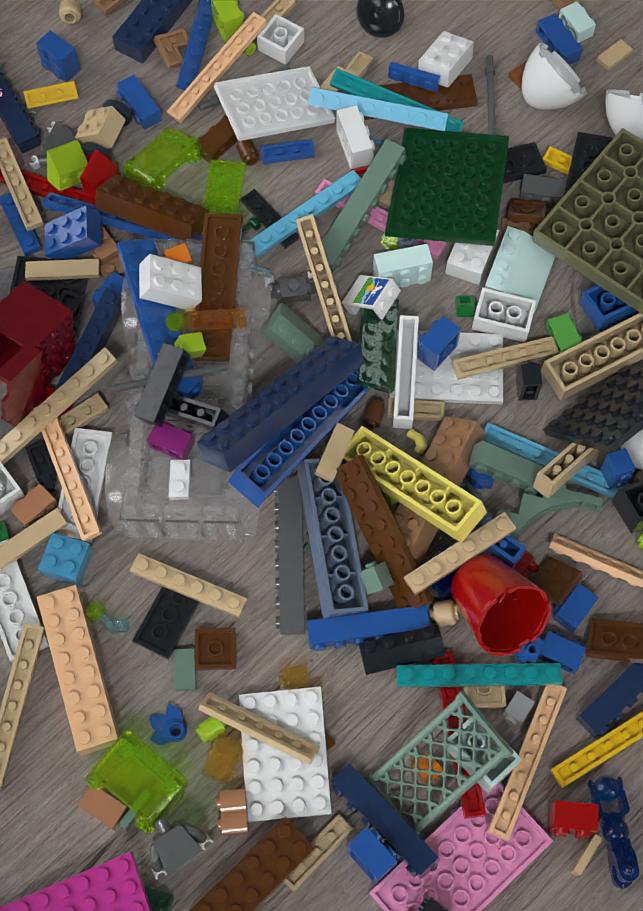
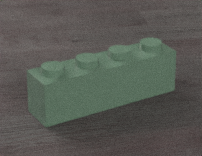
M483 440L473 445L468 467L475 469L478 473L490 475L494 480L504 481L511 487L525 490L526 493L534 494L538 493L533 488L537 473L544 468L542 465Z

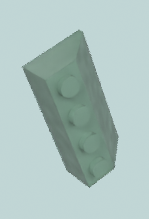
M283 303L279 304L261 331L263 335L297 363L326 341Z

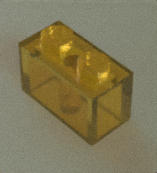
M218 734L202 771L203 776L226 786L228 781L232 782L236 773L234 766L243 757L242 743Z

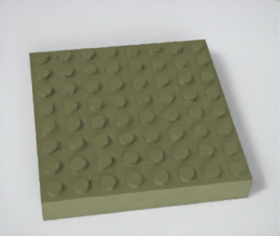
M622 128L534 230L533 242L641 314H643V140Z

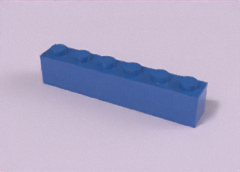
M422 605L416 609L414 607L306 621L309 647L314 649V651H322L330 646L344 648L346 644L353 643L355 646H359V643H364L368 640H376L389 635H396L430 626L427 605Z

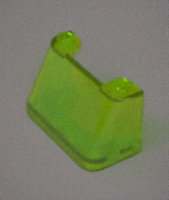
M165 128L159 136L130 161L124 163L123 176L125 179L136 181L155 190H158L159 187L163 188L165 186L164 181L186 161L190 164L192 160L198 163L203 159L201 142L195 137L174 128Z
M125 731L118 737L86 775L85 779L91 789L102 790L106 787L136 813L134 817L136 827L141 831H145L148 835L156 828L154 822L162 816L167 817L182 801L188 786L186 778L131 731Z

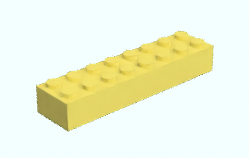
M361 426L353 435L342 459V464L363 454L381 491L460 543L464 541L487 513L481 500L367 428Z

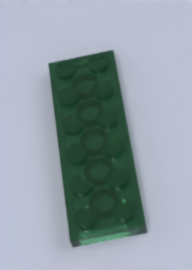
M397 298L383 319H380L373 309L361 308L359 344L365 364L357 369L356 384L389 394L394 391L399 305V299Z

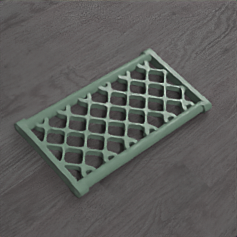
M460 691L455 696L456 699L376 772H371L366 777L369 784L418 835L504 758L508 759L514 753L464 691ZM465 704L473 715L464 714L461 705ZM451 714L459 718L458 729L448 726L447 718ZM463 717L473 719V731L463 729ZM477 720L487 732L477 730ZM436 728L444 731V742L434 740L432 732ZM448 731L458 732V744L448 742ZM463 732L473 735V746L462 743ZM477 734L488 737L487 748L477 746ZM491 737L499 745L501 750L498 751L497 749H493L491 747ZM421 741L430 745L429 755L419 752L418 744ZM434 744L443 745V757L433 754ZM448 746L458 748V759L447 756ZM462 748L472 749V761L462 759ZM476 750L487 752L489 760L485 764L476 760ZM407 754L415 757V768L405 766L404 757ZM419 757L429 759V770L419 768ZM433 759L443 761V772L433 770ZM447 761L458 764L457 774L447 772ZM462 763L472 765L473 774L470 777L461 773ZM393 767L401 770L400 781L391 778L389 770ZM405 770L414 771V783L405 781ZM419 772L428 773V785L418 782ZM433 774L442 775L443 787L432 784ZM447 776L457 778L458 787L455 790L447 787ZM379 779L386 782L387 792L378 782ZM390 783L400 785V795L391 794ZM404 785L414 787V798L404 795ZM418 787L428 789V800L418 797ZM432 789L441 790L444 800L440 803L433 801ZM391 797L398 798L400 800V809L391 799ZM404 800L414 802V812L404 810ZM418 802L427 803L429 813L425 816L418 813ZM405 815H410L413 817L415 824L414 826L409 822Z

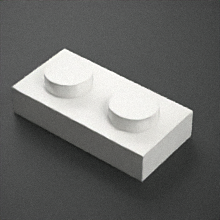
M171 460L169 499H190L191 460Z

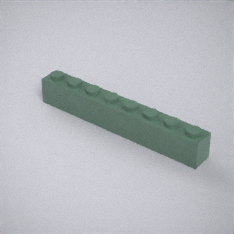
M387 138L323 240L332 272L342 265L343 256L351 250L353 240L359 237L362 231L361 227L369 221L372 209L377 208L380 196L386 193L389 187L388 183L396 177L398 167L403 165L406 160L405 147Z

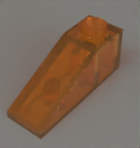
M244 308L188 311L183 314L185 333L246 328Z

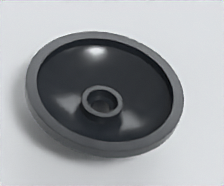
M358 0L357 18L362 28L368 34L377 38H387L394 35L401 28L404 21V7L401 0Z

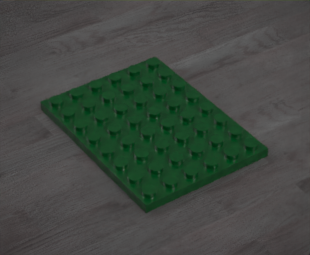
M405 128L402 146L405 147V155L407 157L404 164L400 165L397 169L398 172L395 177L385 236L495 246L509 136Z

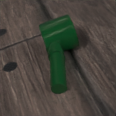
M252 217L248 224L242 227V232L251 227L257 231L262 225L257 218Z

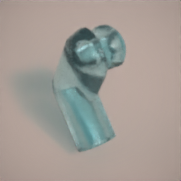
M105 614L99 620L112 634H123L129 629V622L125 619L113 621Z

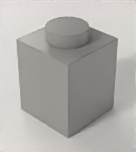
M517 691L502 714L505 717V721L513 726L517 725L520 727L535 702Z

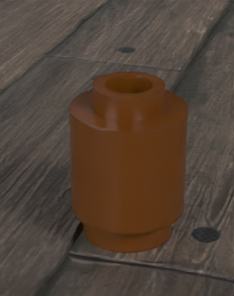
M252 140L239 141L236 149L243 163L247 166L256 164L259 160V154Z
M373 399L367 404L362 418V422L367 428L375 429L380 427L385 412V404L383 402Z

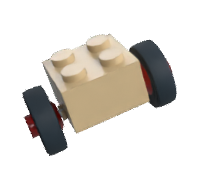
M109 99L104 102L102 108L91 109L85 114V119L79 126L75 138L82 144L81 148L87 162H89L95 149L99 150L111 161V155L106 148L113 147L122 126H127L133 116L132 111L122 102Z

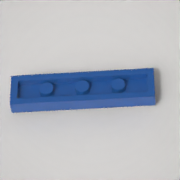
M11 193L1 196L0 204L24 255L28 256L42 250L34 231L30 230L27 232Z

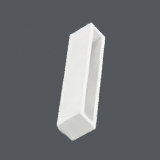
M400 315L393 428L412 429L419 316Z

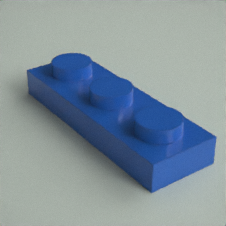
M391 62L389 65L388 78L437 92L440 75Z
M312 139L260 146L263 164L315 158Z

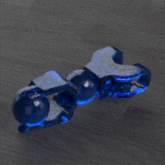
M608 775L600 776L594 782L589 779L588 787L592 797L591 803L599 805L598 822L603 824L602 834L608 842V863L612 882L617 888H628L638 878L639 866L636 853L632 848L630 838H628L629 827L624 821L630 808L626 793L623 790V780L620 776L615 779ZM616 798L618 799L619 813L611 811L608 814L603 812L600 800L611 802ZM617 874H618V877H619L622 881H624V882H620V881L618 880Z

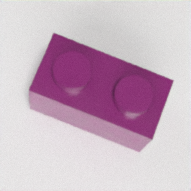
M164 421L162 428L154 426L147 439L149 448L178 460H186L195 443L193 434L189 430L184 428L180 430Z

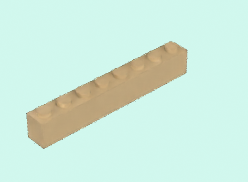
M311 214L296 219L331 337L335 336L353 342L315 217Z

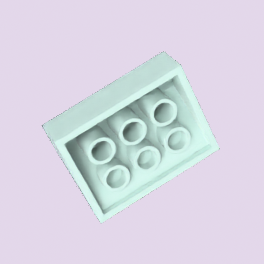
M508 226L485 288L536 300L535 313L555 256L535 244L533 236Z

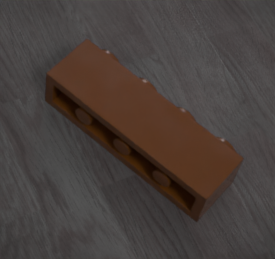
M224 115L220 122L212 126L195 143L196 153L211 165L238 142L227 115Z

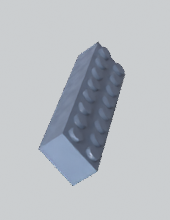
M304 459L297 467L322 616L323 618L365 613L369 609L365 587L359 574L361 565L349 503L336 477L331 483L314 474L320 459Z

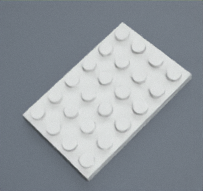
M310 66L215 82L214 89L238 141L332 124L335 121L331 109L308 105L311 87L320 88Z
M392 330L390 398L395 396L398 330ZM418 331V340L423 333L427 334L429 331ZM460 332L458 346L435 371L416 358L414 399L445 401L449 403L502 405L503 369L457 380L451 362L455 359L503 348V335Z
M321 687L239 695L241 708L320 746L316 757L308 765L241 731L247 822L279 820L285 816L290 819L332 815Z

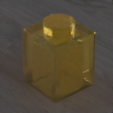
M306 665L282 668L283 675H279L280 688L284 687V690L309 688Z

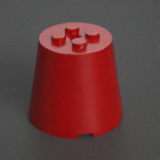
M480 555L468 560L459 568L452 580V596L477 642L489 654L505 656L521 651L520 647L529 641L533 643L548 623L551 604L546 593L539 586L493 555Z

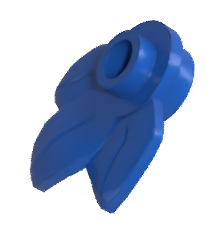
M168 704L165 715L150 716V724L156 731L152 735L151 741L155 744L165 745L170 741L180 742L186 737L187 728L182 723L183 715L176 706ZM175 729L181 730L179 735H174L173 731Z

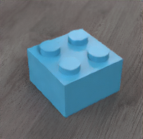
M52 533L38 570L44 577L80 587L93 549L87 542Z

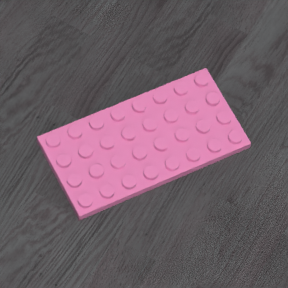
M499 783L489 793L481 787L486 815L464 819L461 806L424 842L439 856V862L422 879L418 876L414 878L406 870L407 864L402 861L369 892V895L383 911H420L418 907L425 898L429 900L431 897L435 898L450 911H482L553 840L523 807H521L508 841L488 833L487 831L504 787Z

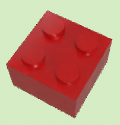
M555 800L548 807V832H553V836L566 837V835L574 834L577 839L592 837L594 833L598 832L599 805Z

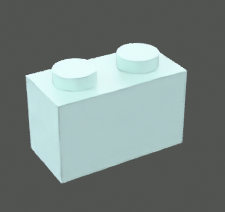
M578 1L560 9L559 19H562L568 31H571L577 43L593 36L596 24Z

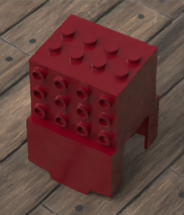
M25 281L16 286L6 298L0 301V378L7 382V393L1 400V410L3 411L1 419L14 427L45 398L44 388H47L51 381L62 373L74 352L75 346L73 311L62 305L60 301L52 299L45 292L39 291Z

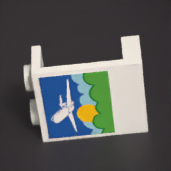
M359 275L342 301V304L350 315H356L360 308L373 309L377 316L383 319L401 290L392 278Z

